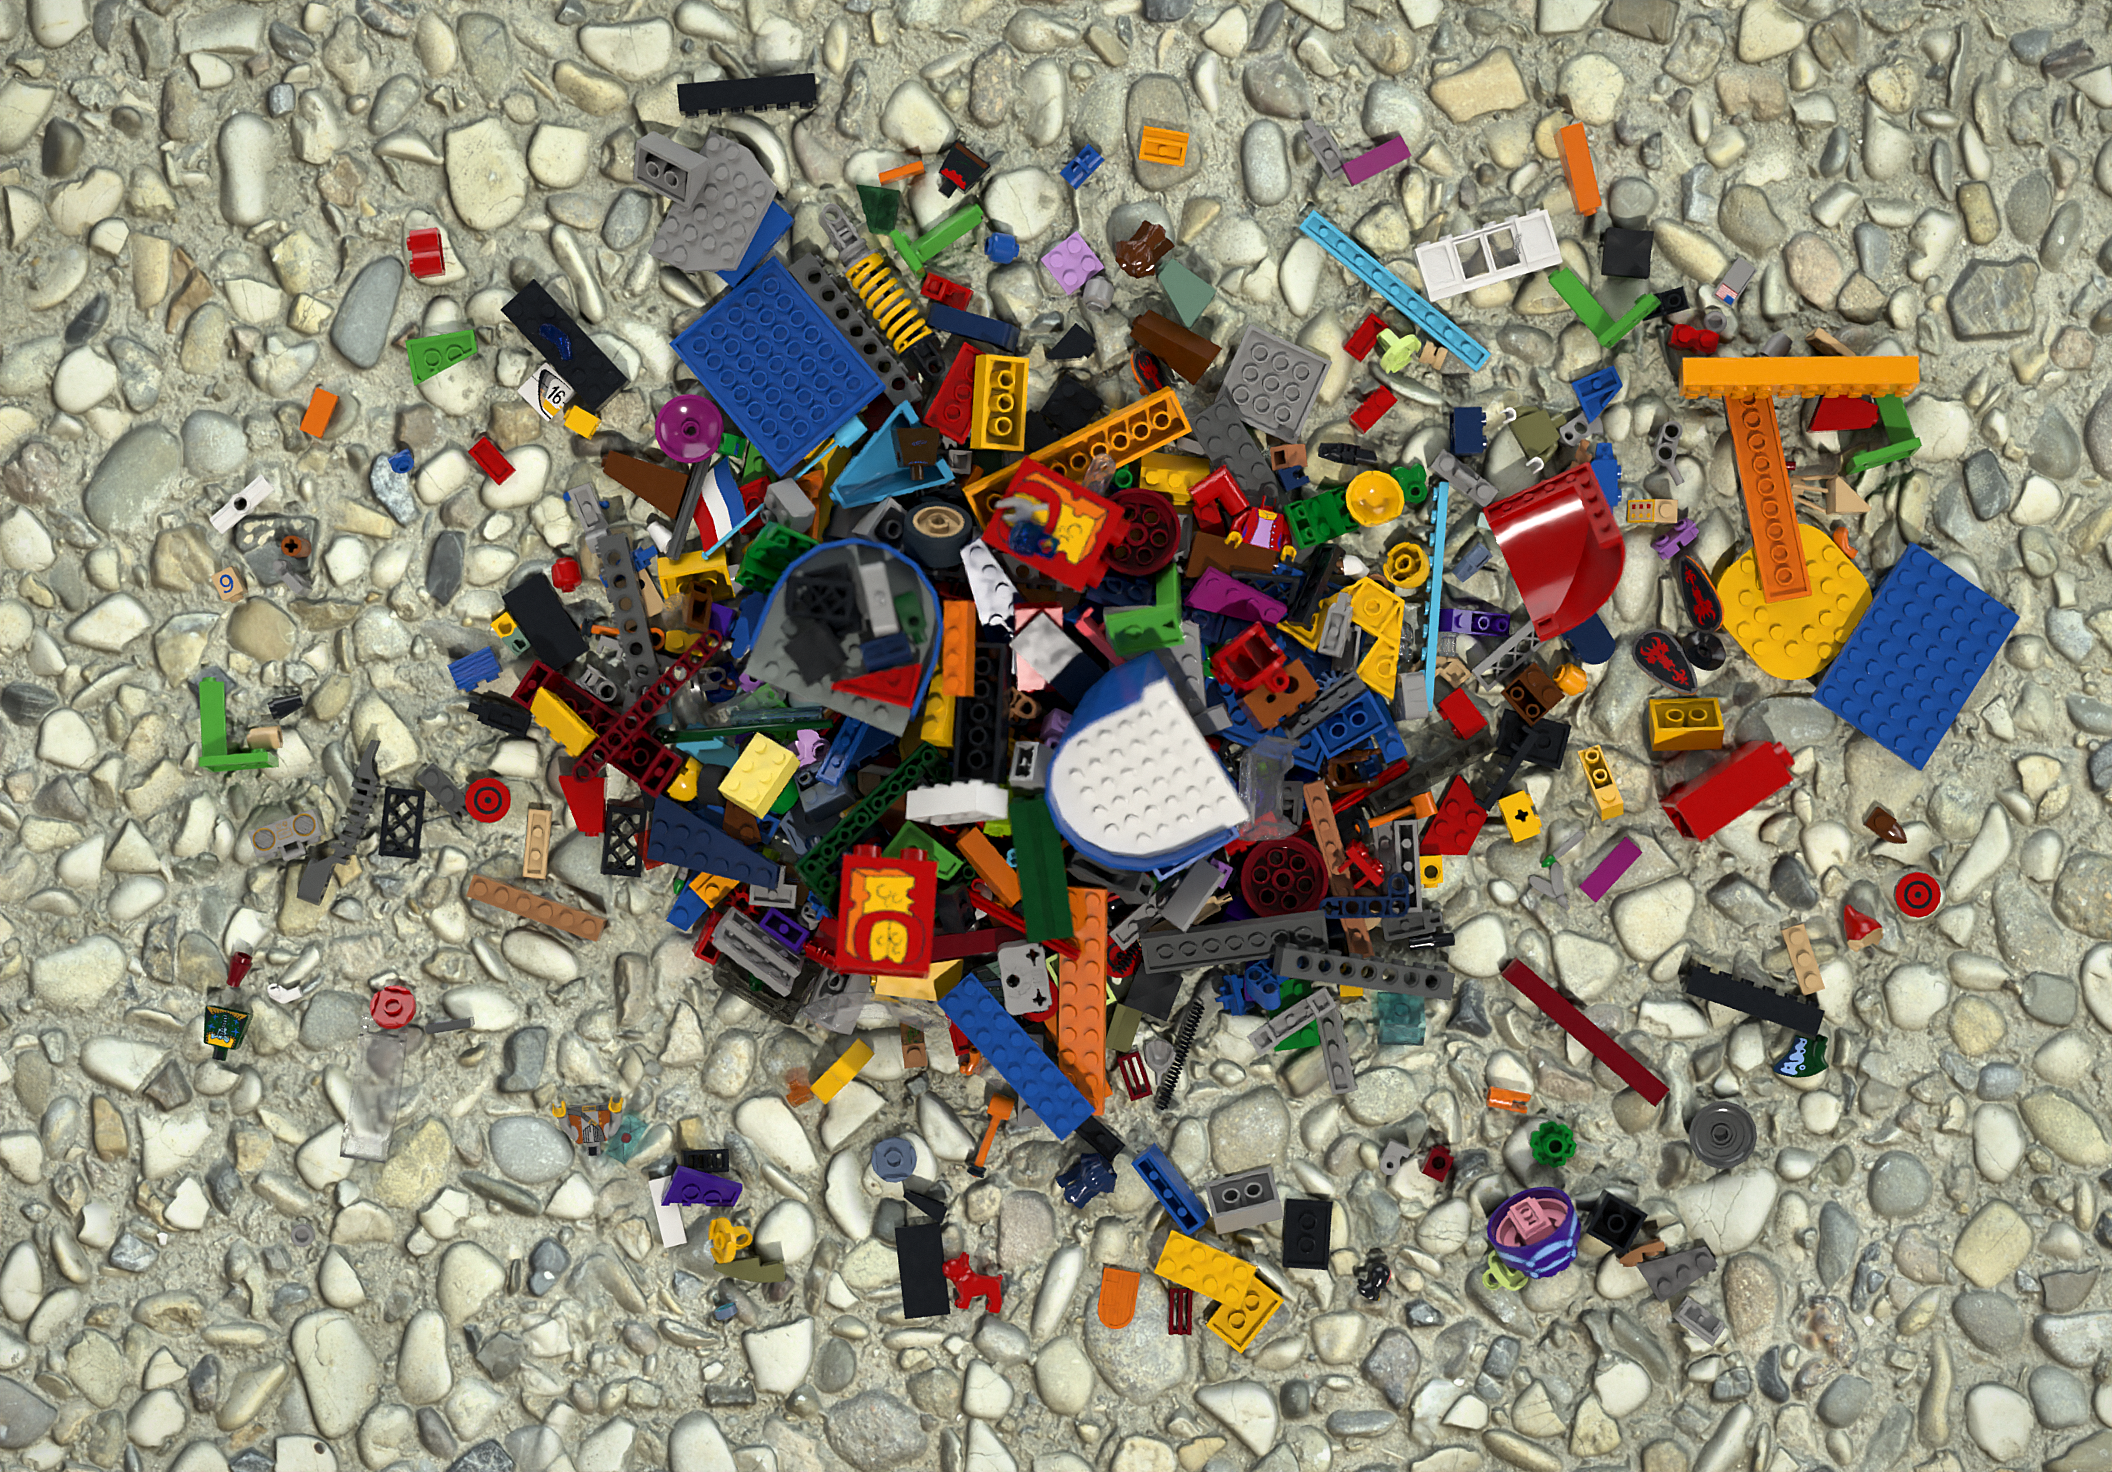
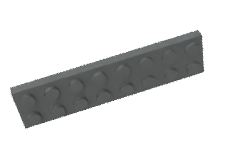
M1225 396L1187 420L1193 434L1214 468L1218 469L1225 464L1250 504L1243 510L1249 507L1260 508L1263 496H1268L1276 499L1273 512L1284 515L1282 508L1291 504V501ZM1292 536L1293 547L1296 550L1294 560L1291 561V556L1286 554L1284 561L1280 559L1282 549L1281 552H1277L1276 557H1279V563L1297 568L1314 557L1319 547L1315 545L1298 551Z
M1324 910L1188 927L1186 932L1178 928L1140 933L1146 974L1274 958L1276 946L1284 947L1285 943L1299 945L1298 949L1306 950V946L1320 948V952L1328 951L1329 949Z

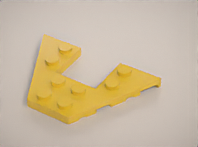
M1366 576L1355 584L1340 590V592L1352 595L1350 607H1353V616L1351 623L1361 626L1362 630L1378 639L1356 672L1366 686L1392 702L1405 600ZM1339 592L1319 601L1318 606L1321 608L1319 614L1314 613L1311 619L1312 631H1307L1301 626H1291L1286 620L1282 623L1279 622L1276 628L1315 652L1320 644L1329 607L1331 608L1333 603L1337 604Z

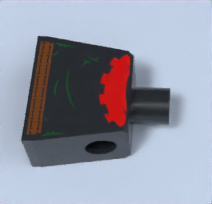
M955 140L939 170V176L945 182L938 191L948 199L956 189L965 195L991 171V165L958 140Z

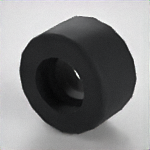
M710 763L703 766L697 782V798L700 803L719 807L726 804L727 799L718 788L731 771L729 767Z

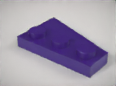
M678 1165L661 1199V1206H670V1203H682V1206H691V1203L714 1207H734L743 1187L741 1183Z

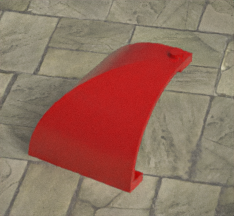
M1589 461L1482 508L1541 643L1587 620L1604 605L1616 589L1625 566V543Z

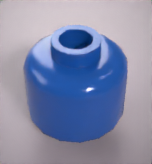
M994 232L990 237L986 238L984 254L992 262L1009 264L1014 257H1018L1019 244L1016 243L1013 235Z

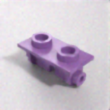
M1685 517L1677 521L1668 532L1658 536L1650 547L1659 552L1658 556L1661 560L1670 559L1680 550L1676 544L1678 541L1682 546H1686L1697 537L1696 534L1699 531L1695 527L1696 524Z

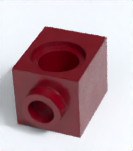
M1431 1145L1420 1168L1421 1173L1443 1183L1454 1160V1157L1450 1155L1451 1150L1441 1145H1438L1437 1148ZM1437 1156H1441L1444 1159L1443 1165L1439 1168L1432 1166V1160Z

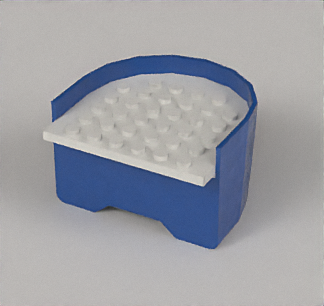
M1153 650L1111 669L1085 692L1055 747L1047 766L1045 800L1057 830L1079 853L1110 868L1145 872L1178 864L1229 841L1231 827L1249 819L1250 815L1237 794V786L1219 755L1209 748L1180 702L1174 682Z

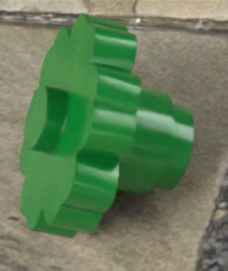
M1552 1120L1540 1123L1539 1131H1532L1530 1135L1529 1146L1533 1148L1532 1157L1541 1165L1548 1163L1552 1168L1564 1166L1567 1161L1566 1158L1573 1157L1575 1153L1576 1143L1571 1140L1573 1131L1564 1123L1557 1125Z

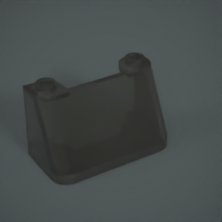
M727 954L724 955L717 966L713 980L720 987L776 1020L791 1025L824 968L812 959L804 960L801 973L794 979L791 992L786 997L774 991L767 984H762V989L759 992L751 991L749 989L748 970L742 965L737 964Z

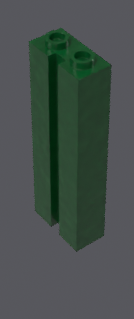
M1045 793L1034 795L1035 799L1026 800L1025 796L1011 798L1012 803H1007L1028 944L1075 936L1060 832L1057 830L1045 800Z

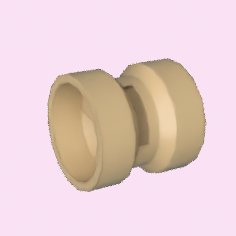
M1426 341L1418 362L1431 364L1432 368L1440 370L1448 349L1444 347L1438 348L1434 346V343Z

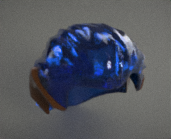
M728 661L720 666L725 670L727 684H720L718 690L705 691L708 701L722 703L736 695L740 680L739 673L732 661ZM713 675L711 681H719L722 676Z

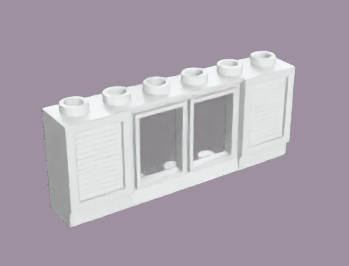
M1532 209L1526 212V216L1518 218V215H1512L1505 218V222L1496 224V221L1482 225L1483 229L1477 231L1474 228H1469L1461 231V235L1454 238L1450 234L1440 237L1439 242L1433 244L1430 241L1418 244L1412 253L1427 302L1433 304L1437 300L1449 299L1457 294L1467 291L1472 292L1487 285L1492 286L1500 283V281L1510 278L1515 279L1533 271L1538 272L1553 265L1555 267L1559 266L1563 261L1548 210Z

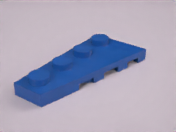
M693 870L666 919L667 922L685 932L709 907L688 885L701 873Z

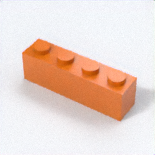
M944 601V696H974L976 603Z

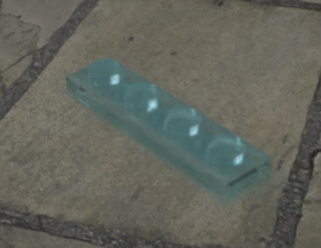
M822 706L731 711L730 715L732 726L825 719Z

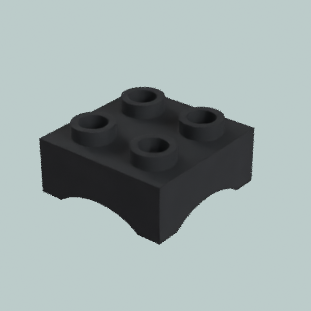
M1606 228L1601 275L1648 279L1650 277L1654 231Z
M825 620L815 623L801 635L782 646L784 652L798 668L807 687L817 683L850 660Z
M1140 961L1124 1005L1167 1022L1183 978L1169 972L1146 974L1144 962Z

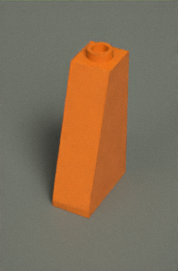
M1580 122L1560 128L1553 137L1576 215L1583 214L1584 217L1596 214V209H1599L1602 203L1583 123Z
M977 827L972 830L967 828L957 837L960 840L956 846L1002 906L1008 910L1020 900L1017 873Z

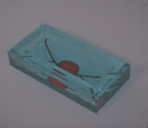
M629 1113L607 1149L606 1154L625 1165L649 1124Z

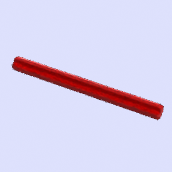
M1402 759L1373 777L1379 779L1377 786L1354 789L1332 802L1331 806L1334 816L1410 769L1407 761ZM1310 817L1302 821L1301 829H1296V827L1290 828L1289 832L1292 837L1300 838L1313 830Z
M967 888L972 906L1026 934L1022 917ZM1051 939L1040 942L1073 961H1077L1082 953L1079 948L1063 939Z

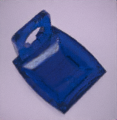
M1020 519L1010 531L1008 546L1014 553L1022 556L1033 557L1035 553L1045 559L1053 560L1059 547L1060 539L1044 532L1045 527L1031 519ZM1049 539L1052 542V548L1049 552L1045 553L1039 544L1040 541Z

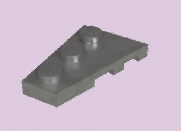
M1705 1245L1637 1263L1638 1270L1660 1303L1719 1266Z

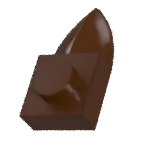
M1876 806L1863 825L1887 842L1906 844L1905 832L1897 820Z

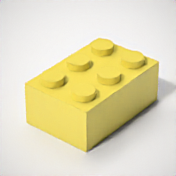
M757 732L718 789L726 799L756 817L763 819L801 762L793 752Z

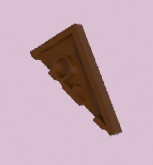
M727 799L722 829L734 839L744 842L745 846L763 841L755 815Z

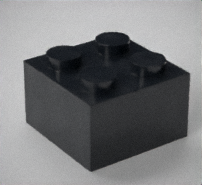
M1603 1189L1583 1224L1582 1230L1626 1255L1648 1214Z

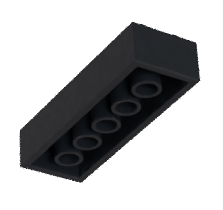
M535 279L527 284L501 309L505 316L595 412L599 413L631 383Z
M975 642L974 696H958L953 782L969 783L970 780H980L984 784H1006L1014 651L1009 644Z

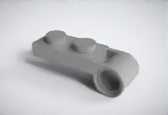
M588 482L569 489L568 493L585 531L587 546L590 552L594 554L596 553L595 545L598 544L597 539L611 536L612 533L592 484Z

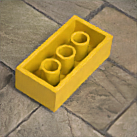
M989 354L976 356L970 448L1009 452L1024 451L1029 358Z
M1173 1229L1154 1273L1239 1310L1258 1266Z

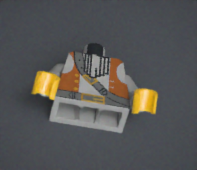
M610 1097V1101L605 1103L570 1105L567 1107V1111L566 1102L561 1101V1108H556L554 1103L552 1104V1114L558 1118L563 1130L569 1138L575 1140L576 1144L587 1143L588 1156L601 1155L600 1142L609 1141L612 1136L616 1135L623 1121L622 1105L624 1099L620 1098L619 1103H615L612 1100L613 1097Z

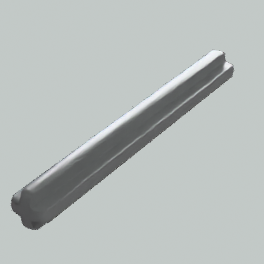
M712 456L697 462L666 554V557L671 560H679Z

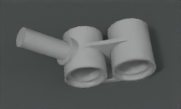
M1668 421L1661 425L1658 430L1652 458L1655 463L1663 465V467L1666 466L1673 481L1678 486L1685 482L1674 463L1676 461V448L1683 429L1679 422ZM1667 426H1672L1675 429L1676 433L1673 438L1666 435L1665 429ZM1661 448L1669 451V458L1667 460H1663L1659 456Z

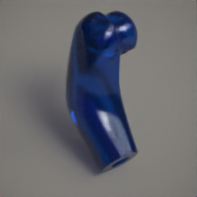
M550 323L542 324L539 328L540 335L557 346L562 361L572 360L573 354L569 337Z

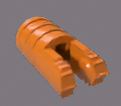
M1490 1086L1487 1093L1486 1106L1525 1114L1528 1108L1521 1103L1513 1102V1100L1529 1102L1531 1095L1529 1093Z

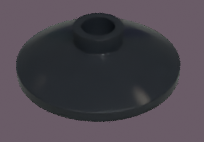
M1693 631L1683 641V652L1689 662L1695 667L1706 671H1713L1719 669L1724 664L1726 659L1725 648L1720 640L1711 633L1705 634Z

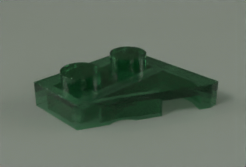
M857 184L856 189L859 192L869 232L876 235L890 236L889 233L895 230L901 191Z

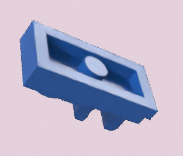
M1370 736L1358 742L1356 746L1349 747V749L1360 750L1375 749ZM1369 755L1367 760L1355 762L1362 780L1371 779L1383 771L1377 755Z

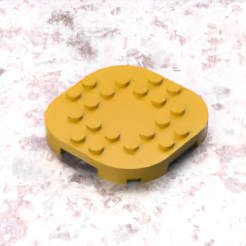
M1798 523L1812 596L1765 604L1754 546H1751L1732 565L1727 567L1715 585L1725 611L1721 628L1727 631L1754 661L1755 666L1768 676L1782 680L1808 678L1826 667L1837 657L1873 601L1867 580L1837 545L1821 530Z

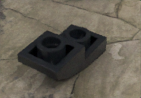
M1684 286L1653 294L1662 303L1646 316L1643 321L1690 309Z

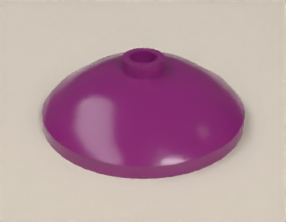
M693 394L677 396L668 401L660 410L655 423V435L660 448L670 458L682 463H697L712 456L719 448L722 432L724 433L723 418L717 407L708 399ZM690 427H694L696 429L693 435L688 434V429Z

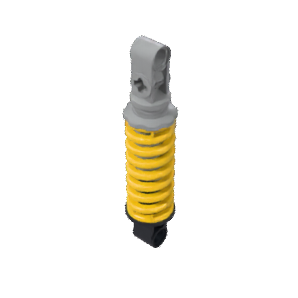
M827 204L820 213L818 222L829 237L833 247L839 252L838 258L843 260L847 266L842 271L843 275L851 280L853 288L860 289L859 297L867 299L866 307L870 310L874 309L873 318L876 320L881 319L879 327L883 330H888L886 333L887 339L895 340L893 347L898 353L900 360L909 357L925 381H937L944 373L946 365L931 343L936 337L935 332L930 328L928 329L927 326L921 329L922 333L919 331L918 328L925 324V319L920 318L913 322L911 318L918 314V309L913 308L909 312L905 310V307L910 305L912 300L910 298L904 300L901 298L905 290L902 287L897 290L895 289L894 285L898 283V279L893 277L889 280L887 275L891 273V269L889 267L884 269L880 267L884 262L880 251L877 248L873 250L868 249L866 240L860 238L853 224L849 222L837 204ZM825 214H833L836 220L831 221L827 219ZM928 366H935L938 373H932Z

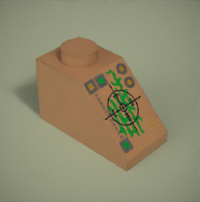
M923 1018L900 1021L904 1068L928 1066Z

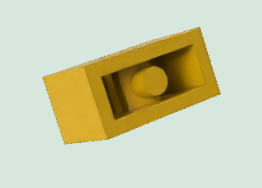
M1519 790L1496 801L1513 843L1541 833L1539 828L1542 827V823L1538 814H1533L1531 806L1534 804L1529 793L1525 794L1524 790ZM1517 810L1525 812L1523 821L1515 818L1518 815Z

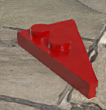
M918 663L912 666L832 683L831 689L911 709L922 664Z

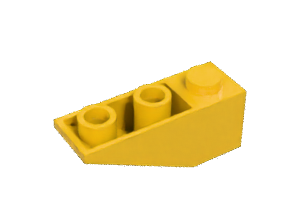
M1600 745L1577 751L1601 821L1624 814L1623 800Z

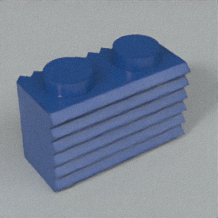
M488 646L447 665L458 690L465 689L466 693L479 687L477 683L484 680L489 683L500 678L498 674L503 672L492 646Z

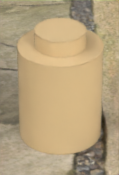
M277 725L251 729L250 734H247L248 747L266 750L282 748L283 735L281 727Z

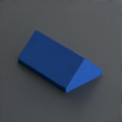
M1369 690L1313 729L1312 732L1327 759L1387 727L1388 723Z

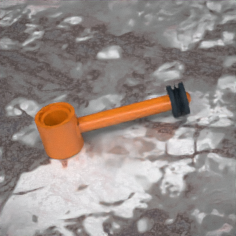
M584 618L580 626L581 636L586 634L590 638L592 633L617 637L620 634L619 628L595 625L593 619H588L587 621V618ZM650 628L652 634L658 633L661 637V642L655 646V650H663L665 648L666 633L659 628Z
M1427 791L1409 798L1411 802L1409 806L1368 820L1364 816L1354 819V827L1357 834L1362 837L1370 834V829L1411 814H1414L1416 819H1421L1438 813L1432 792Z
M994 1091L986 1112L992 1115L975 1163L970 1162L969 1166L971 1167L967 1169V1172L973 1177L984 1178L983 1174H985L984 1172L987 1169L983 1165L1000 1120L1008 1121L1016 1099Z

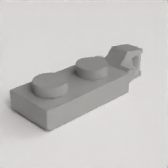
M1309 119L1302 125L1307 133L1304 139L1331 182L1344 173L1341 166L1347 163L1328 131L1324 130L1322 126L1317 128L1313 120Z
M1339 592L1337 604L1333 603L1331 608L1329 607L1318 653L1342 658L1353 616V607H1350L1352 595Z

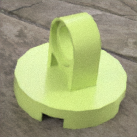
M1388 328L1377 334L1379 344L1386 351L1381 359L1380 366L1387 374H1389L1390 370L1395 373L1404 368L1412 361L1410 355L1414 350L1418 353L1421 348V341L1412 334L1400 340Z
M1495 1249L1489 1254L1488 1263L1490 1269L1482 1276V1282L1486 1288L1496 1290L1504 1286L1508 1290L1516 1291L1526 1285L1528 1277L1525 1278L1519 1270L1507 1267ZM1490 1273H1493L1494 1277L1498 1281V1284H1494L1490 1281Z

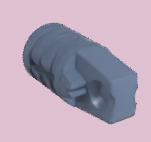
M1478 542L1463 557L1452 573L1463 583L1478 572L1493 555Z

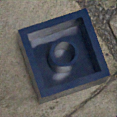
M1454 407L1450 410V454L1454 457H1478L1483 453L1484 449H1487V436L1483 435V426H1486V412H1482V407Z

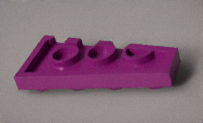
M1210 566L1184 600L1186 606L1252 622L1260 621L1261 624L1275 627L1287 612V605Z

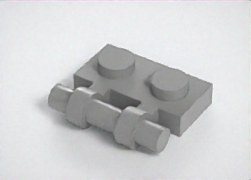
M277 559L273 562L274 571L297 595L308 596L313 591L309 586L311 582L307 577L292 571L291 562L283 559Z

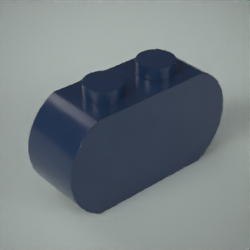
M1596 612L1578 626L1559 635L1563 641L1567 640L1571 648L1569 651L1576 661L1579 659L1587 665L1602 664L1609 660L1615 651V640Z
M869 725L847 770L853 772L860 771L899 746L901 737Z

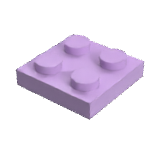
M1077 231L1040 259L1068 296L1105 268Z

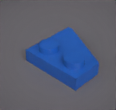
M1614 365L1571 383V387L1588 424H1591L1623 387Z

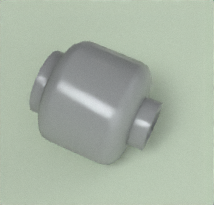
M1102 276L1088 280L1082 297L1086 308L1093 312H1103L1105 309H1108L1112 304L1115 291L1114 286L1109 283L1107 278Z

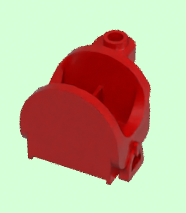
M1260 621L1246 627L1209 657L1213 665L1210 671L1222 686L1227 683L1240 697L1249 694L1262 684L1269 692L1275 694L1284 691L1289 685V677L1282 668L1287 656L1270 639ZM1276 678L1280 680V685L1276 683Z

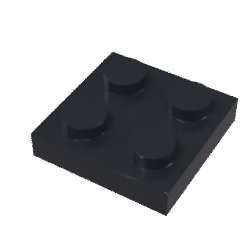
M1065 375L1040 410V413L1069 434H1072L1086 427L1103 403V400L1068 375Z

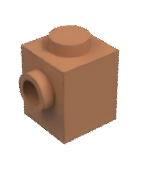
M1288 444L1270 448L1272 471L1282 468L1285 470L1296 465L1302 466V468L1308 467L1305 444Z

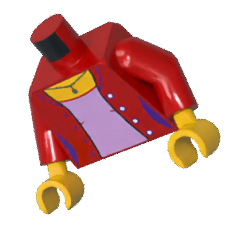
M1263 496L1260 508L1249 507L1232 520L1229 536L1226 538L1225 544L1228 545L1230 540H1233L1235 542L1234 548H1237L1242 542L1281 552L1282 549L1283 551L1280 556L1282 561H1284L1286 554L1291 556V561L1296 556L1292 535L1284 515L1273 512L1276 503L1275 498Z

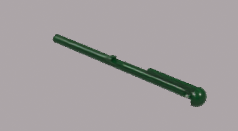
M833 719L674 731H665L664 727H660L655 732V739L663 744L714 741L713 737L740 735L754 732L755 735L757 732L761 734L833 728L834 721Z

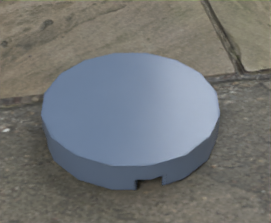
M892 1136L885 1138L876 1145L872 1152L871 1163L873 1170L886 1182L897 1183L904 1181L916 1168L917 1155L915 1149L909 1141L902 1137Z

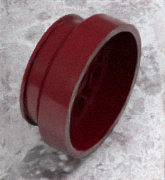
M1129 488L1110 496L1109 500L1125 509L1133 510L1135 516L1127 520L1131 522V525L1120 546L1116 547L1107 542L1100 555V559L1108 563V568L1112 571L1133 578L1147 577L1164 569L1174 558L1181 538L1180 520L1174 507L1159 493L1145 488ZM1148 513H1154L1157 515L1158 520L1155 523H1148L1144 517ZM1138 530L1143 534V538L1139 541H1134L1131 539L1130 533ZM1156 534H1162L1166 541L1162 545H1157L1153 542L1152 538ZM1118 548H1125L1129 554L1126 558L1120 559L1116 556L1115 552ZM1141 552H1148L1151 555V559L1144 563L1138 559V555Z
M1277 836L1260 842L1248 853L1240 870V889L1243 898L1249 908L1261 918L1316 911L1328 890L1329 877L1324 859L1311 844L1292 836ZM1274 851L1279 852L1281 855V862L1277 865L1272 864L1269 859L1270 854ZM1296 856L1301 857L1304 861L1303 867L1299 870L1292 866V860ZM1258 868H1262L1266 872V878L1261 882L1254 878V872ZM1280 873H1284L1288 877V883L1284 887L1279 886L1276 882V878ZM1303 878L1308 879L1311 884L1310 889L1306 892L1299 888V882ZM1265 890H1269L1273 894V899L1268 904L1261 900V894ZM1287 895H1291L1295 899V905L1290 909L1286 908L1283 904V900Z

